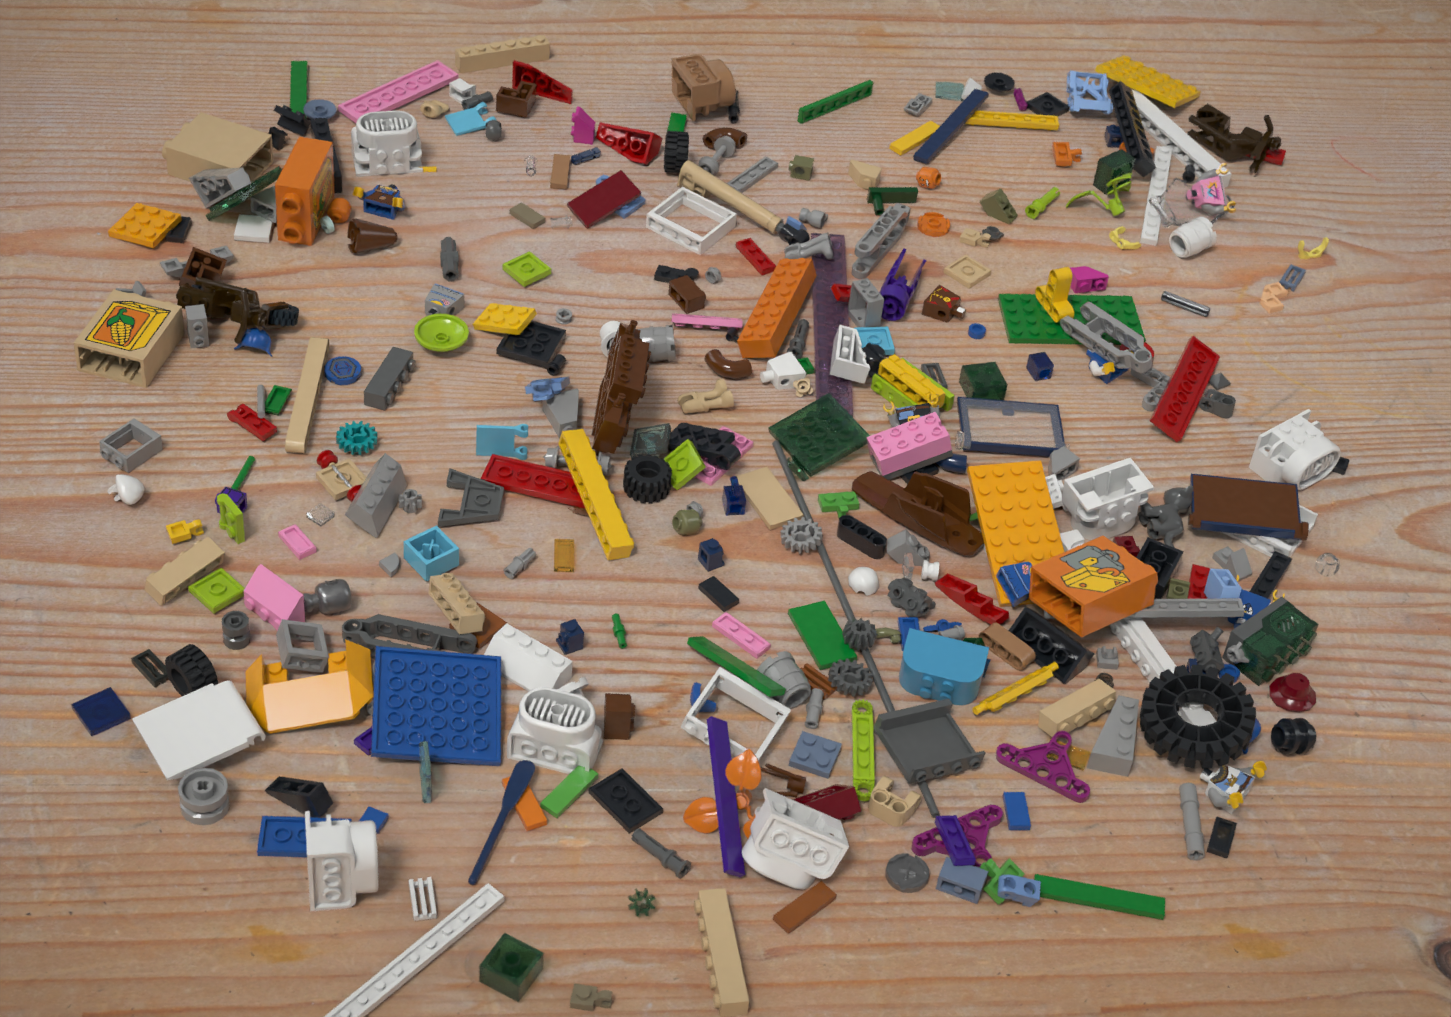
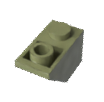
M1002 188L986 194L980 201L988 216L1006 224H1010L1018 216Z

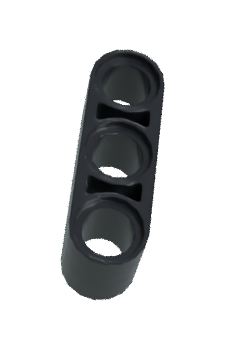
M843 515L839 518L837 537L873 559L884 557L887 538L883 534L850 515Z

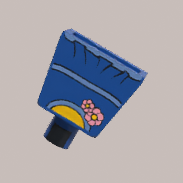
M1030 562L1002 566L996 574L1013 607L1029 598L1032 566Z

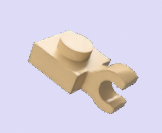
M966 228L961 234L959 242L974 247L978 244L988 248L990 242L985 240H989L991 235L987 233L981 235L982 232Z

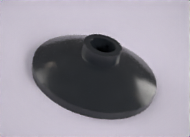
M990 73L984 78L985 85L997 92L1009 91L1015 85L1013 78L1003 73Z

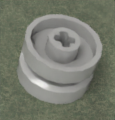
M200 768L187 773L180 780L178 792L181 814L187 821L196 825H209L220 821L228 813L230 806L228 784L221 772L210 768Z

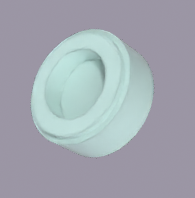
M324 216L320 219L321 227L325 233L329 234L335 231L334 224L329 216Z

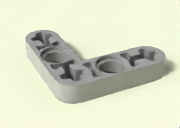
M1153 367L1145 373H1138L1131 368L1132 376L1154 387L1144 396L1142 401L1143 409L1151 412L1154 411L1161 398L1156 393L1163 394L1170 377Z

